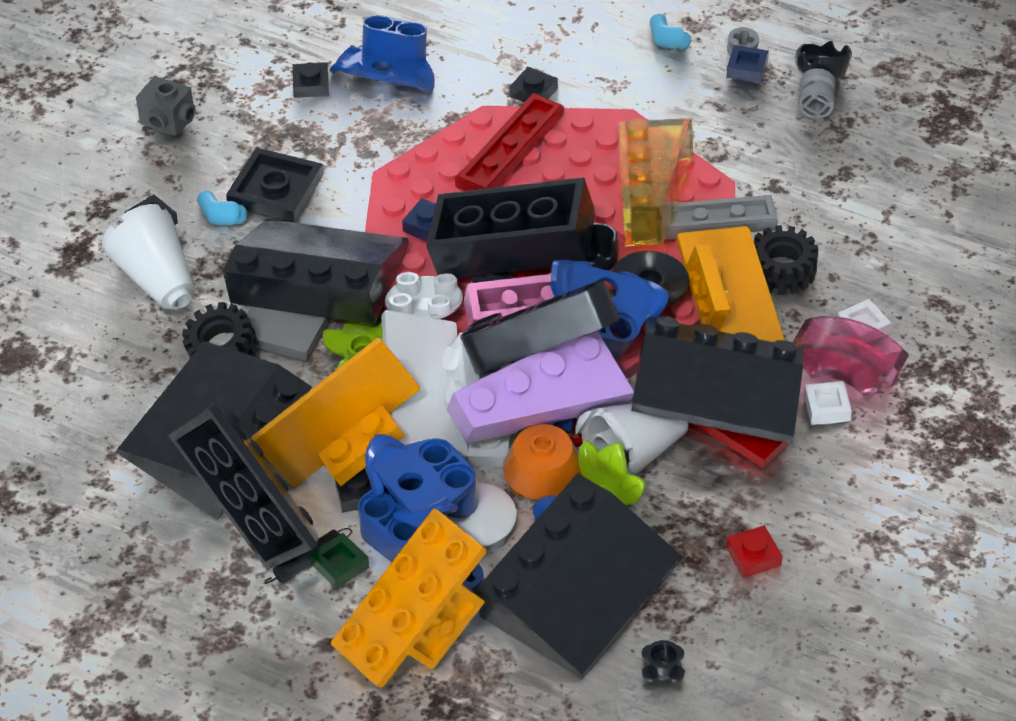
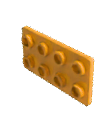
M743 226L679 233L676 242L683 266L688 272L689 286L701 324L711 325L721 332L731 334L738 332L750 333L760 340L770 342L784 340L749 227Z
M376 338L255 433L251 439L260 446L264 457L292 487L300 485L324 465L332 477L342 486L365 468L366 448L375 435L386 434L398 441L405 436L390 413L420 390V386L382 339Z
M433 509L332 639L331 645L379 688L384 687L407 655L433 670L485 603L477 594L465 587L463 582L486 554V548L440 511Z

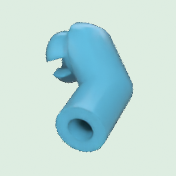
M655 14L650 18L649 23L656 45L664 49H678L680 51H684L690 46V35L684 32L682 28L668 26L664 15Z
M204 191L197 197V203L208 221L215 226L240 225L247 218V210L243 205L233 201L218 202L211 191Z

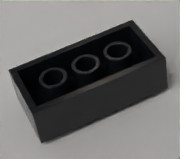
M584 177L438 194L426 247L437 275L447 273L454 275L456 278L551 268L554 260L587 262L596 211Z

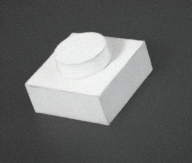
M870 299L837 313L836 324L857 348L890 334L891 322Z
M844 381L805 385L804 399L811 425L851 421L852 409Z
M511 434L469 443L468 463L470 466L503 467L504 459L510 449Z

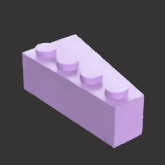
M594 331L525 357L454 392L447 411L466 444L514 434L518 430L537 424L554 425L555 422L572 418L578 420L579 416L592 408L629 403L634 391L598 331Z

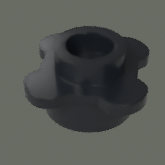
M659 640L642 649V657L645 659L642 676L645 680L654 682L657 679H669L672 682H679L684 678L685 670L681 667V659L684 658L682 647L671 641Z

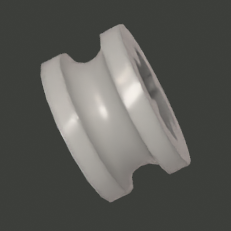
M746 27L733 29L728 35L727 52L731 56L734 45L758 49L759 36L757 32Z

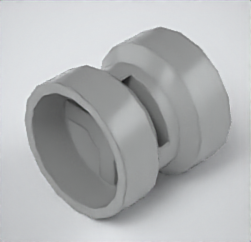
M815 68L806 71L801 77V93L799 94L798 107L800 112L809 118H824L831 114L834 109L833 94L835 93L836 80L829 71Z

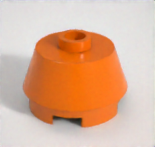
M549 424L530 426L517 435L504 459L503 474L512 493L519 499L520 495L536 501L548 495L558 496L577 473L582 475L578 464L579 451L568 434L559 427Z

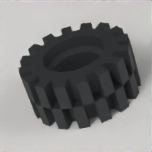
M782 225L775 226V232H772L770 227L763 230V235L759 232L755 235L754 245L770 293L775 288L778 289V295H785V290L789 289L792 295L798 293V286L804 291L808 288L809 283L812 284L814 282L819 249L818 245H815V239L812 236L806 238V231L801 229L797 234L793 226H789L788 231H783ZM786 257L794 260V262L781 263L772 259Z
M219 302L218 309H214L212 304L205 306L206 313L202 314L200 310H197L193 313L196 320L188 319L185 323L188 329H183L182 336L184 340L182 341L190 358L204 341L209 342L213 337L222 333L234 334L227 343L221 345L222 347L247 355H256L257 349L255 345H258L256 333L246 312L242 308L238 310L237 305L231 303L227 309L225 302Z

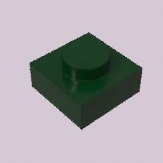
M341 533L310 553L311 565L335 589H338L369 568V557L344 533Z

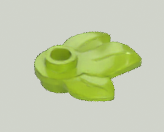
M347 320L342 330L328 329L323 331L324 346L330 352L343 356L344 359L352 358L376 338H381L383 341L382 322L374 326L370 323Z
M589 440L582 443L578 453V464L583 477L610 491L625 505L637 503L642 498L646 482L636 475L628 474L623 445L620 442L614 443L599 451Z

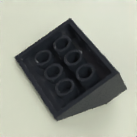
M266 219L235 244L223 269L230 303L376 324L386 295L391 288L409 245V240L405 237Z
M667 316L658 318L648 317L639 356L631 411L792 443L803 373L804 348L797 347L794 343L785 340H777L775 342L760 340L753 334L738 332L736 334L721 332L717 328L706 324H699L697 326L681 324L676 319Z
M204 341L117 448L116 453L218 521L224 511L168 435L220 399L223 405L230 407L239 419V427L247 438L251 439L255 433L309 392L312 386L279 364Z
M220 399L168 435L267 570L312 550L318 545V533L313 528V520L309 513L301 506H297L288 493L289 489L284 479L279 474L272 472L264 461V454L260 446L254 440L247 438L239 427V419L230 407L223 405Z
M577 473L476 588V594L485 601L479 609V615L482 619L583 679L680 563L681 555L613 493Z

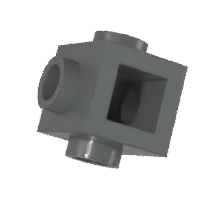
M154 76L136 96L140 124L155 130L177 136L187 124L192 122L195 116L196 107L193 104L191 87Z

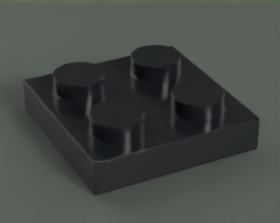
M256 147L228 190L226 200L243 205L246 210L295 222L324 175L323 164Z

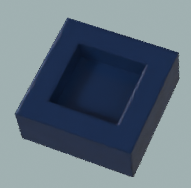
M734 45L727 65L726 78L761 84L768 63L769 50Z
M421 198L402 220L403 232L427 241L436 203Z

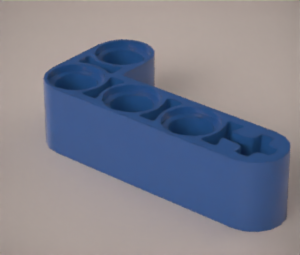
M408 478L402 481L399 486L404 490H415L422 485V482L416 478ZM384 486V493L375 496L371 489L359 500V525L363 540L392 563L416 530L405 522L396 521L393 513L403 507ZM479 563L463 582V585L475 594L476 588L484 580L483 569Z

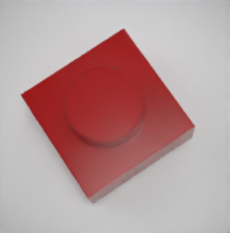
M765 525L727 537L726 548L743 578L782 565V554Z

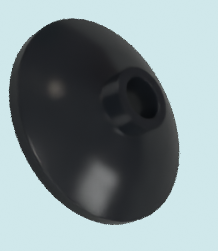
M639 251L628 254L621 258L612 270L615 273L630 272L665 288L669 294L666 306L679 301L686 294L689 285L688 272L683 264L674 257L657 251Z

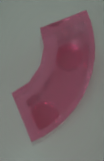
M819 316L806 319L792 342L797 347L804 348L803 369L811 378L828 377L844 381V383L854 387L863 396L892 387L909 356L896 341L878 329L853 319L837 316Z

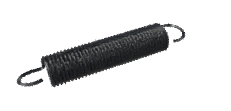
M352 529L330 530L318 539V545L312 550L273 567L275 578L269 577L263 584L271 583L276 579L283 583L297 575L300 571L311 565L310 553L340 535V531L350 530V534L347 535L349 537L352 534Z

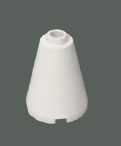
M157 204L142 205L127 211L120 216L123 223L115 230L112 225L106 230L102 238V249L107 257L162 308L173 310L184 308L190 303L195 287L172 216L166 209L162 210Z
M632 403L592 408L579 416L576 425V435L581 433L583 442L586 440L591 441L599 451L604 447L620 442L623 445L628 474L633 475L639 473L681 438L688 429V422L631 411Z

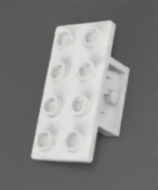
M386 310L381 316L383 342L420 386V390L390 413L405 434L399 441L407 445L432 438L444 439L451 443L461 456L466 459L468 456V444H466L447 411L454 392L480 380L479 374H475L460 339L462 332L457 335V325L453 321L436 320L430 317Z

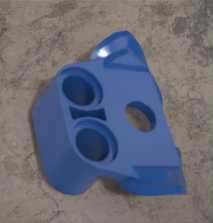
M381 15L369 16L363 20L362 45L358 47L351 45L331 66L329 72L334 74L341 71L354 76L416 87L422 92L432 93L435 86V77L426 60L427 28L417 22ZM377 67H386V68H389L390 70H387V71H378V70H375L374 68H377Z
M554 260L551 272V290L554 297L600 280L609 282L614 286L616 295L612 297V301L620 319L597 331L615 360L621 358L639 334L642 325L647 323L648 317L657 318L667 304L669 294L665 288L630 272L615 273L592 267V264L586 261ZM611 332L617 334L620 338L615 337Z
M377 434L370 440L365 453V470L375 496L384 493L385 486L403 507L393 513L397 522H405L417 530L433 509H437L442 514H447L454 518L470 516L477 509L478 496L475 471L448 441L432 438L404 445L386 434ZM408 478H416L422 482V485L415 490H404L399 486L402 481Z

